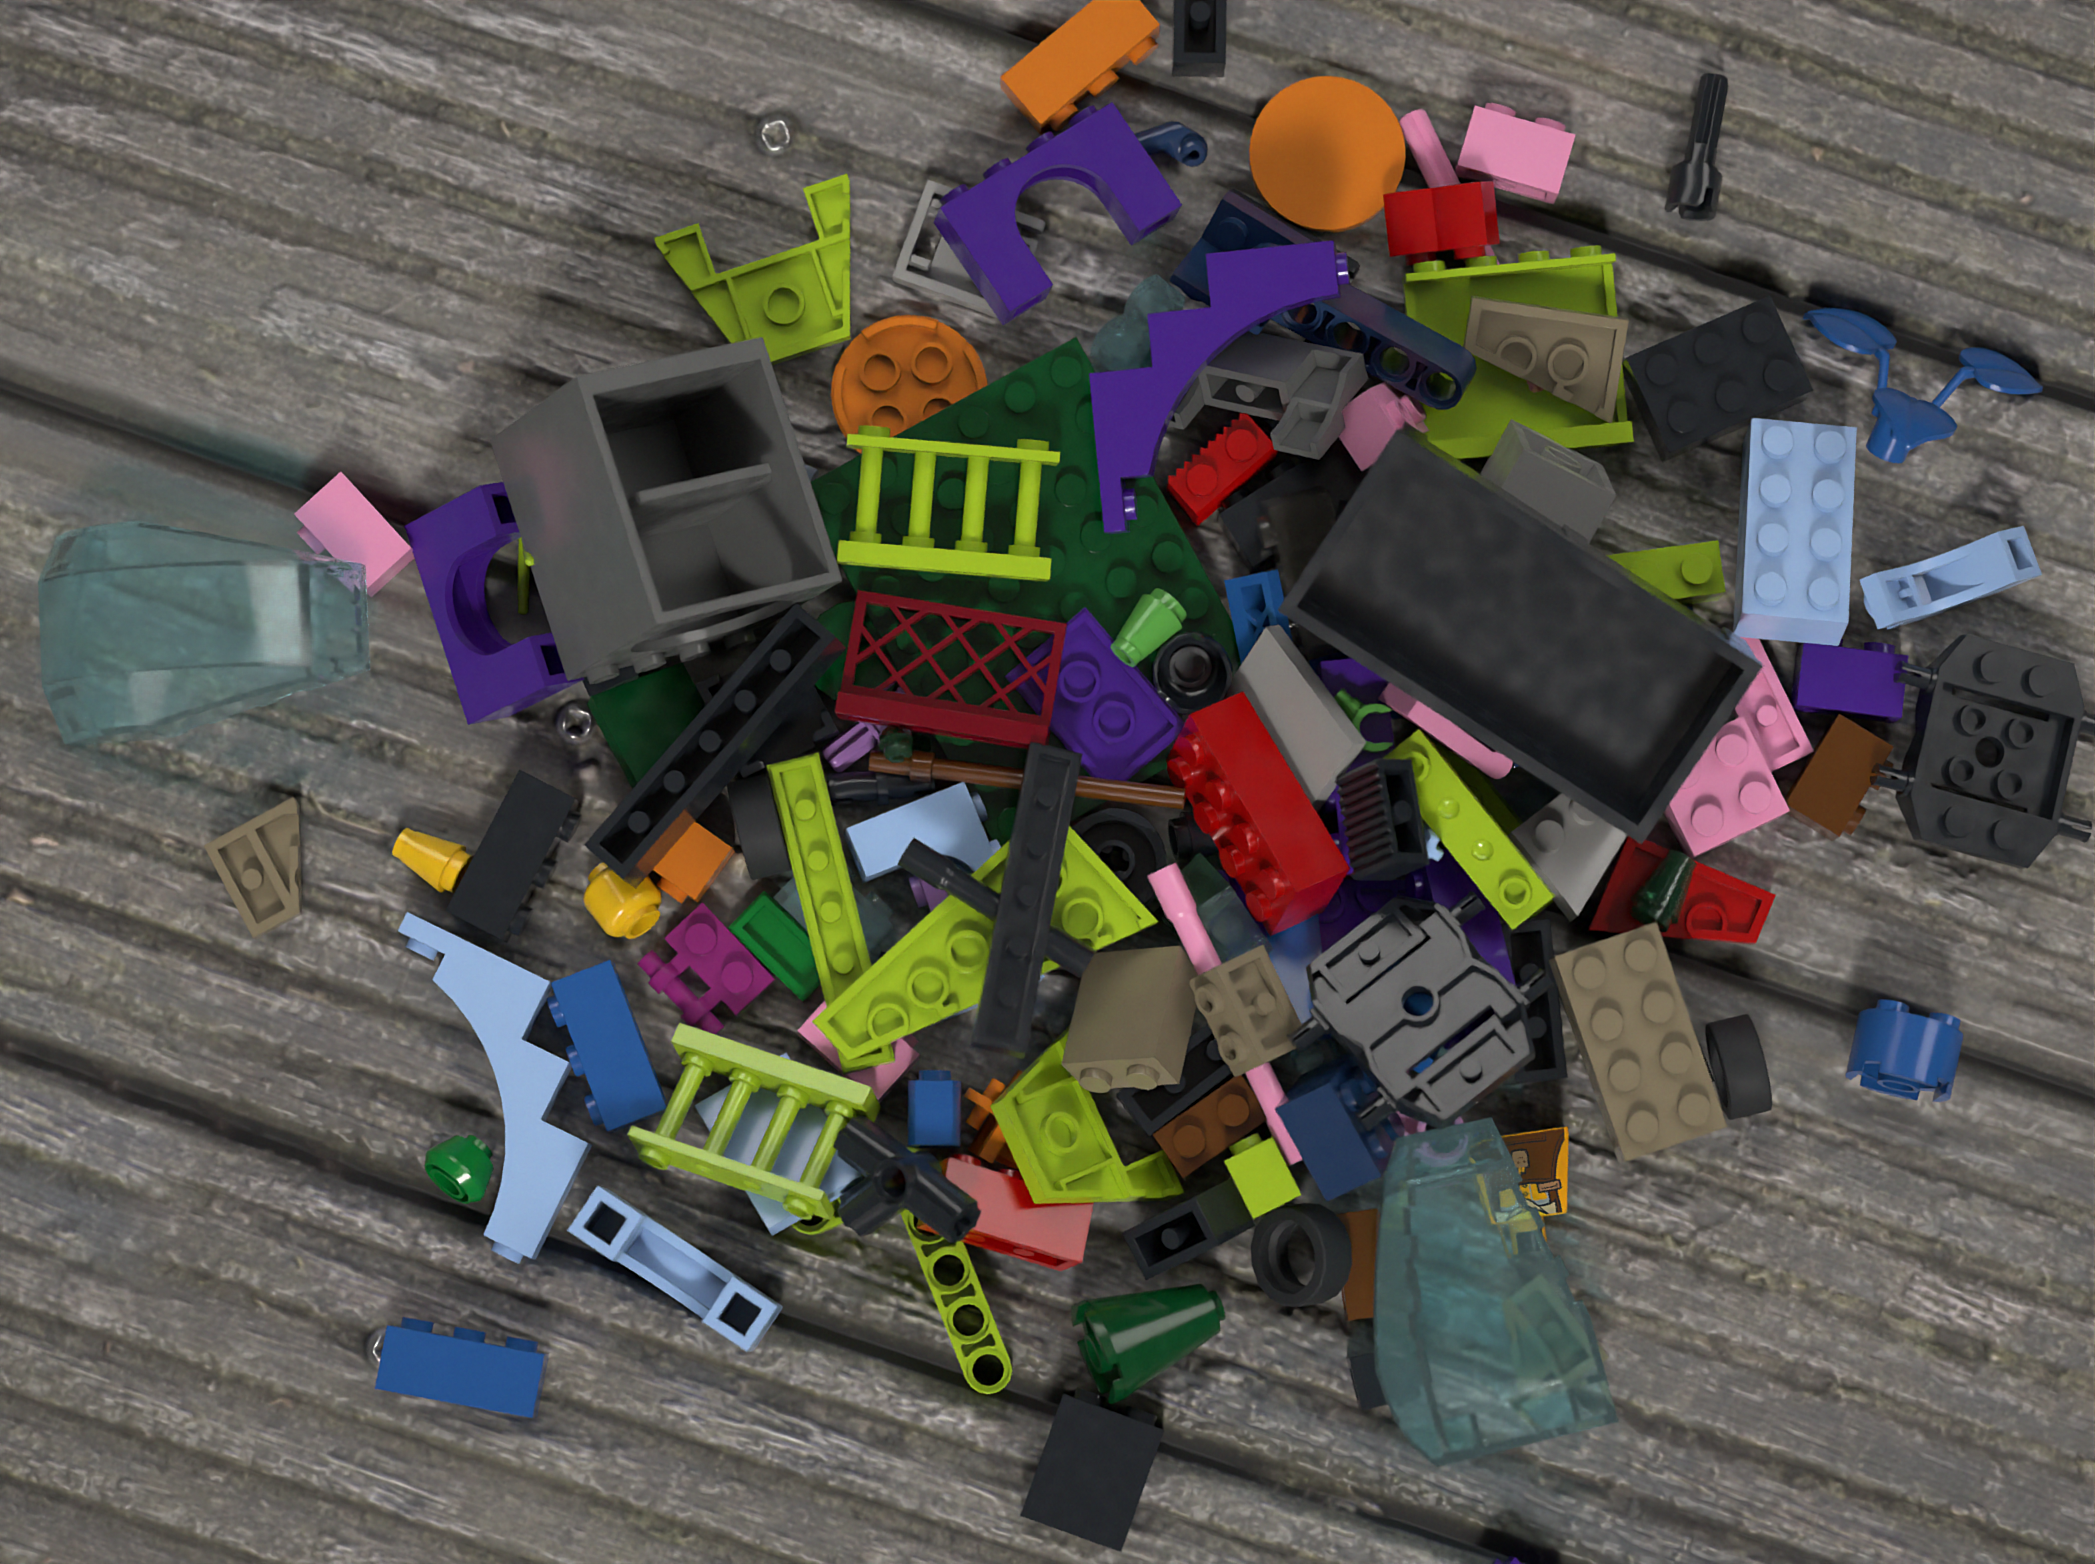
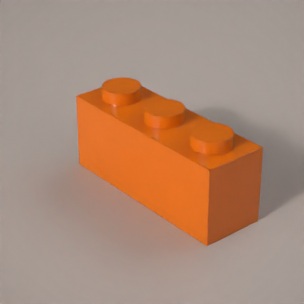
M1092 0L1000 77V89L1040 135L1050 127L1055 131H1059L1068 124L1070 119L1079 113V110L1075 107L1090 94L1095 98L1103 95L1118 81L1119 77L1115 74L1130 60L1134 65H1138L1156 50L1159 44L1155 40L1160 34V23L1140 0Z

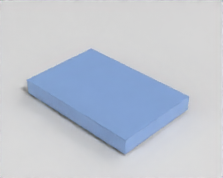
M787 1053L781 1055V1057L790 1059ZM731 1085L694 1105L709 1132L714 1125ZM759 1088L758 1092L751 1093L723 1154L724 1157L749 1166L751 1165L780 1101L777 1093ZM807 1104L806 1108L799 1109L771 1173L799 1182L827 1120L821 1108ZM837 1150L819 1188L825 1191L830 1202L839 1198L863 1180L862 1175L837 1156ZM745 1190L771 1236L802 1219L786 1211L782 1207L783 1203Z

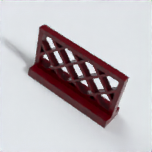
M858 590L841 690L838 692L835 713L839 719L1008 747L1028 749L1030 742L1048 746L1067 624ZM868 604L890 608L901 623L877 642H875L864 627ZM898 609L917 613L906 620ZM928 614L942 616L953 631L951 635L930 650L926 649L911 628V626ZM951 618L968 620L969 622L958 629ZM980 623L993 624L1005 639V642L980 659L963 635ZM1003 626L1022 630L1010 637ZM904 631H907L922 652V655L897 672L880 648ZM1033 631L1054 634L1051 655L1032 667L1016 643ZM863 634L871 646L859 654ZM959 639L975 663L949 681L933 656ZM1011 648L1027 672L1001 689L985 665ZM876 652L892 676L875 689L855 686L854 680L857 665ZM928 661L945 685L928 697L913 695L902 678ZM1049 666L1045 685L1038 676V673ZM980 669L997 693L979 706L966 704L954 687ZM1033 678L1044 694L1041 716L1018 712L1007 695ZM898 683L904 693L885 690ZM950 691L957 702L940 700L938 698ZM1002 699L1009 711L990 707Z

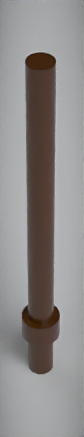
M871 750L869 759V771L910 776V781L928 784H932L933 779L1020 789L1024 768L936 758L935 752L914 750L912 755ZM1079 775L1075 796L1184 809L1186 788Z

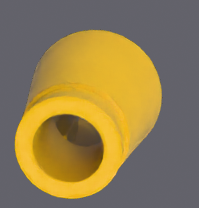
M405 828L400 833L392 850L393 856L400 859L401 862L440 893L445 890L453 894L455 893L474 857L466 853V846L418 831L415 832L410 828Z

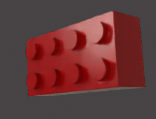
M1244 691L1191 713L1166 759L1168 774L1175 787L1186 788V796L1193 806V814L1197 825L1204 833H1209L1220 851L1219 857L1224 870L1230 877L1236 878L1246 895V904L1250 914L1256 921L1262 922L1269 935L1272 936L1316 914L1323 913L1350 870V867Z

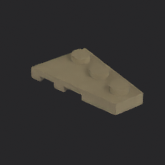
M1471 295L1463 347L1489 363L1612 423L1629 320L1624 317Z

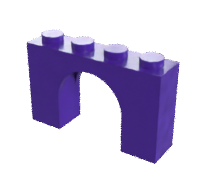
M1113 102L1100 110H1097L1094 105L1085 108L1070 119L1068 123L1071 127L1056 137L1051 131L1039 136L1026 147L1028 154L1013 163L1009 158L1000 160L983 173L984 181L971 189H968L966 184H962L948 192L939 201L942 206L939 208L933 223L1002 325L1044 301L1053 286V283L1022 239L1016 224L1015 208L1017 199L1030 187L1048 180H1067L1084 186L1102 202L1131 246L1173 221L1182 206Z
M503 482L480 485L404 526L410 546L413 549L412 552L468 725L509 717L584 680L583 677L567 681L552 632L529 636L512 645L499 634L490 619L484 593L487 567L493 555L501 547L521 537Z

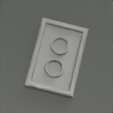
M1280 624L1268 626L1264 629L1233 676L1232 684L1225 699L1244 691L1318 813L1337 786L1335 780L1338 776L1346 773L1366 744V741Z

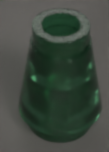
M1669 850L1665 858L1660 861L1632 895L1631 901L1633 906L1629 911L1630 915L1644 926L1657 922L1660 932H1667L1671 924H1677L1691 883L1693 871L1697 866L1695 861L1681 852Z

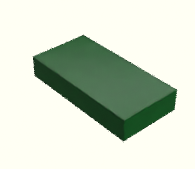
M763 891L727 929L804 1003L821 985L808 932Z

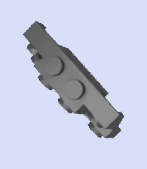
M1248 331L1221 351L1198 375L1182 398L1168 427L1184 430L1204 405L1278 420V425L1270 434L1274 450L1320 460L1346 428L1342 410L1368 380L1363 354L1264 333L1255 335Z

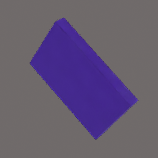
M1085 607L1066 623L1067 632L1050 730L1067 750L1083 754L1081 766L1090 777L1127 781L1179 736L1185 723L1172 707L1158 695L1153 685L1136 666L1130 667L1113 653L1110 646L1114 640ZM1054 634L1026 657L1032 667L1051 655ZM1019 663L1004 677L1009 683H1012L1026 673L1027 670L1022 663ZM1049 666L1038 673V676L1045 685ZM1031 678L1015 690L1032 710L1041 716L1044 694L1033 678Z

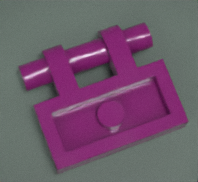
M703 902L664 938L678 955L666 964L651 950L637 963L651 978L648 984L659 995L664 992L683 1012L680 1018L688 1026H696L700 1030L715 1035L725 1027L712 1013L722 1001L738 1016L775 981L770 973ZM689 967L711 988L699 999L679 978Z

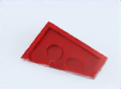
M1627 835L1587 931L1623 934L1657 922L1661 937L1754 945L1758 940L1776 895L1646 839L1641 844Z

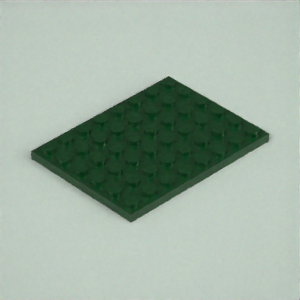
M1077 337L892 437L1017 448V439L1049 442L1048 451L1060 452V462L1057 466L1042 465L1035 547L1040 548V557L1052 558L1050 580L1044 582L840 564L856 595L858 590L1065 624L1086 607L1115 641L1143 594L1150 595L1155 588H1159L1174 597L1186 612L1187 617L1181 622L1182 630L1179 633L1200 631L1210 635L1222 644L1229 654L1232 663L1233 678L1241 666L1233 622L1153 477L1125 480L1126 489L1135 488L1138 520H1129L1130 532L1104 533L1089 373L1096 372ZM883 451L876 532L877 534H882L881 544L902 545L903 536H908L915 454ZM861 455L810 482L836 558L838 541H849L850 532H855ZM936 456L929 538L935 539L934 548L955 550L956 541H961L968 458ZM989 460L982 540L983 543H988L987 553L1008 555L1009 545H1014L1021 463ZM867 605L866 613L880 638L901 624L890 608ZM898 609L906 620L917 613ZM928 614L911 626L927 650H930L953 633L943 617ZM951 618L958 629L969 622L968 620ZM980 623L963 635L980 659L1005 642V639L993 624ZM1003 626L1010 637L1022 630ZM904 631L885 645L898 671L922 655V652L907 631ZM1033 631L1018 641L1016 645L1026 658L1053 634ZM959 639L933 656L949 681L975 663ZM1009 648L985 666L1001 689L1010 684L1004 676L1021 662L1013 650ZM1159 648L1135 665L1154 688L1156 686L1153 680L1152 663ZM928 661L903 678L912 694L916 696L928 697L945 685ZM980 669L954 687L966 704L977 706L997 693ZM1016 690L1007 695L1018 712L1037 715ZM950 691L938 698L940 700L957 702ZM1002 699L990 707L1009 711ZM1172 707V709L1178 714V716H1179V717L1184 721V723H1185L1189 715H1184V714L1178 713V712ZM1051 732L1048 746L1067 750ZM933 734L947 759L1024 768L1027 749ZM1177 738L1127 781L1141 783L1166 769V759ZM1080 765L1079 775L1089 776ZM965 783L969 793L977 791L981 797L988 820L982 822L991 840L997 839L1002 847L1011 837L1020 789ZM1075 796L1070 821L1108 800Z

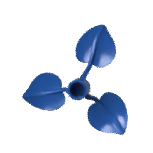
M1840 308L1812 310L1805 313L1802 319H1809L1819 332L1836 345L1859 354H1874L1878 359L1877 389H1875L1872 395L1875 405L1871 412L1872 415L1877 417V420L1866 443V448L1876 457L1888 462L1903 463L1909 450L1925 442L1945 439L1954 435L1957 423L1940 407L1965 379L1976 378L1982 386L2007 394L2041 393L2043 390V386L2036 382L2015 361L1998 352L1973 347L1963 349L1960 352L1958 358L1965 367L1959 369L1932 402L1917 400L1915 397H1910L1902 391L1887 388L1890 354L1886 349H1893L1897 341L1892 333L1878 321L1862 313Z

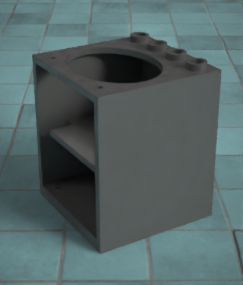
M763 337L576 376L490 440L525 551L534 558V565L531 566L567 681L588 677L589 684H596L619 676L620 668L633 665L635 672L640 673L666 664L665 657L679 654L681 662H685L711 653L710 646L724 643L726 651L748 646L756 642L755 633L785 616L795 603L801 606L842 581Z

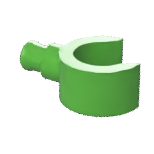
M1344 688L1334 697L1359 733L1360 722L1364 716L1371 713H1389L1392 710L1382 704L1365 705L1357 697L1354 699ZM1366 741L1362 750L1368 753L1383 752L1382 750L1385 751L1387 748H1390L1393 743L1382 742L1373 744Z

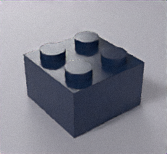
M1348 1053L1300 1075L1275 1107L1278 1116L1326 1201L1381 1177L1406 1142L1404 1138V1125L1398 1113L1394 1114L1392 1112L1374 1126L1370 1132H1367L1363 1125H1360L1355 1118L1354 1113L1360 1111L1379 1094L1377 1091L1378 1087Z

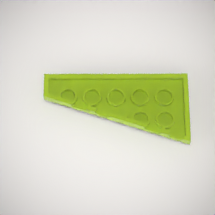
M1069 826L1050 925L1058 926L1097 951L1157 924L1156 918ZM1010 840L971 875L1000 893ZM949 895L823 1010L812 1023L844 1058L850 1062L978 1004L994 921L952 895ZM1044 956L1041 975L1061 966Z

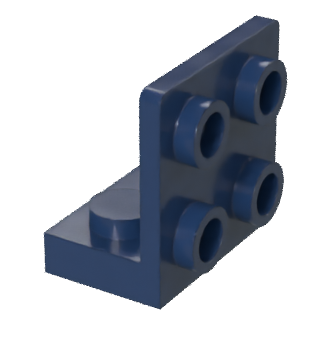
M1228 190L1221 199L1201 238L1174 270L1169 280L1172 284L1179 287L1190 299L1203 302L1211 307L1206 254L1252 249L1260 243H1273L1284 246L1312 243L1313 241ZM1270 319L1260 323L1259 325L1255 326L1249 331L1255 335H1259L1263 328L1266 326V324L1270 321Z

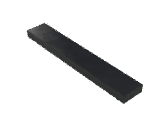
M1030 742L1028 746L970 1047L1022 1059L1026 1054L1082 753Z

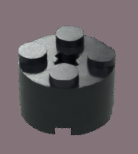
M1109 808L1092 813L1073 826L1072 829L1099 858H1109L1113 851L1122 853L1121 862L1129 867L1126 872L1118 870L1115 875L1146 908L1156 897L1147 876L1167 867V856L1163 841L1152 824L1143 816L1133 811Z

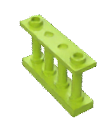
M866 425L858 427V435L847 434L846 448L862 449L856 528L855 532H850L849 541H838L837 564L1044 582L1050 580L1052 558L1040 557V548L1035 547L1042 465L1057 466L1060 462V452L1048 451L1049 442L1017 439V448L892 438L890 437V428ZM883 451L915 454L908 536H903L902 545L881 544L882 534L876 533ZM936 456L968 458L961 541H956L955 550L934 548L935 539L929 538ZM989 460L1021 463L1014 545H1009L1008 555L987 553L988 543L982 542Z
M1421 728L1383 758L1412 760L1422 818L1512 930L1526 919H1533L1554 902L1552 898L1555 897V894L1507 836L1523 824L1522 820L1482 771L1460 759L1424 733Z
M679 1023L671 1042L685 1068L655 1133L631 1126L628 1137L639 1153V1159L657 1169L667 1170L669 1165L723 1184L783 1203L782 1207L786 1211L803 1219H812L814 1214L831 1220L835 1210L825 1191L819 1188L837 1150L833 1146L839 1131L845 1128L851 1119L856 1116L865 1115L875 1122L881 1106L872 1087ZM714 1072L729 1077L732 1085L703 1149L676 1141V1136L704 1076H710ZM759 1088L777 1093L780 1101L751 1165L749 1166L723 1157L751 1093L758 1092ZM809 1104L824 1109L828 1117L799 1182L773 1174L771 1171L799 1109H804Z

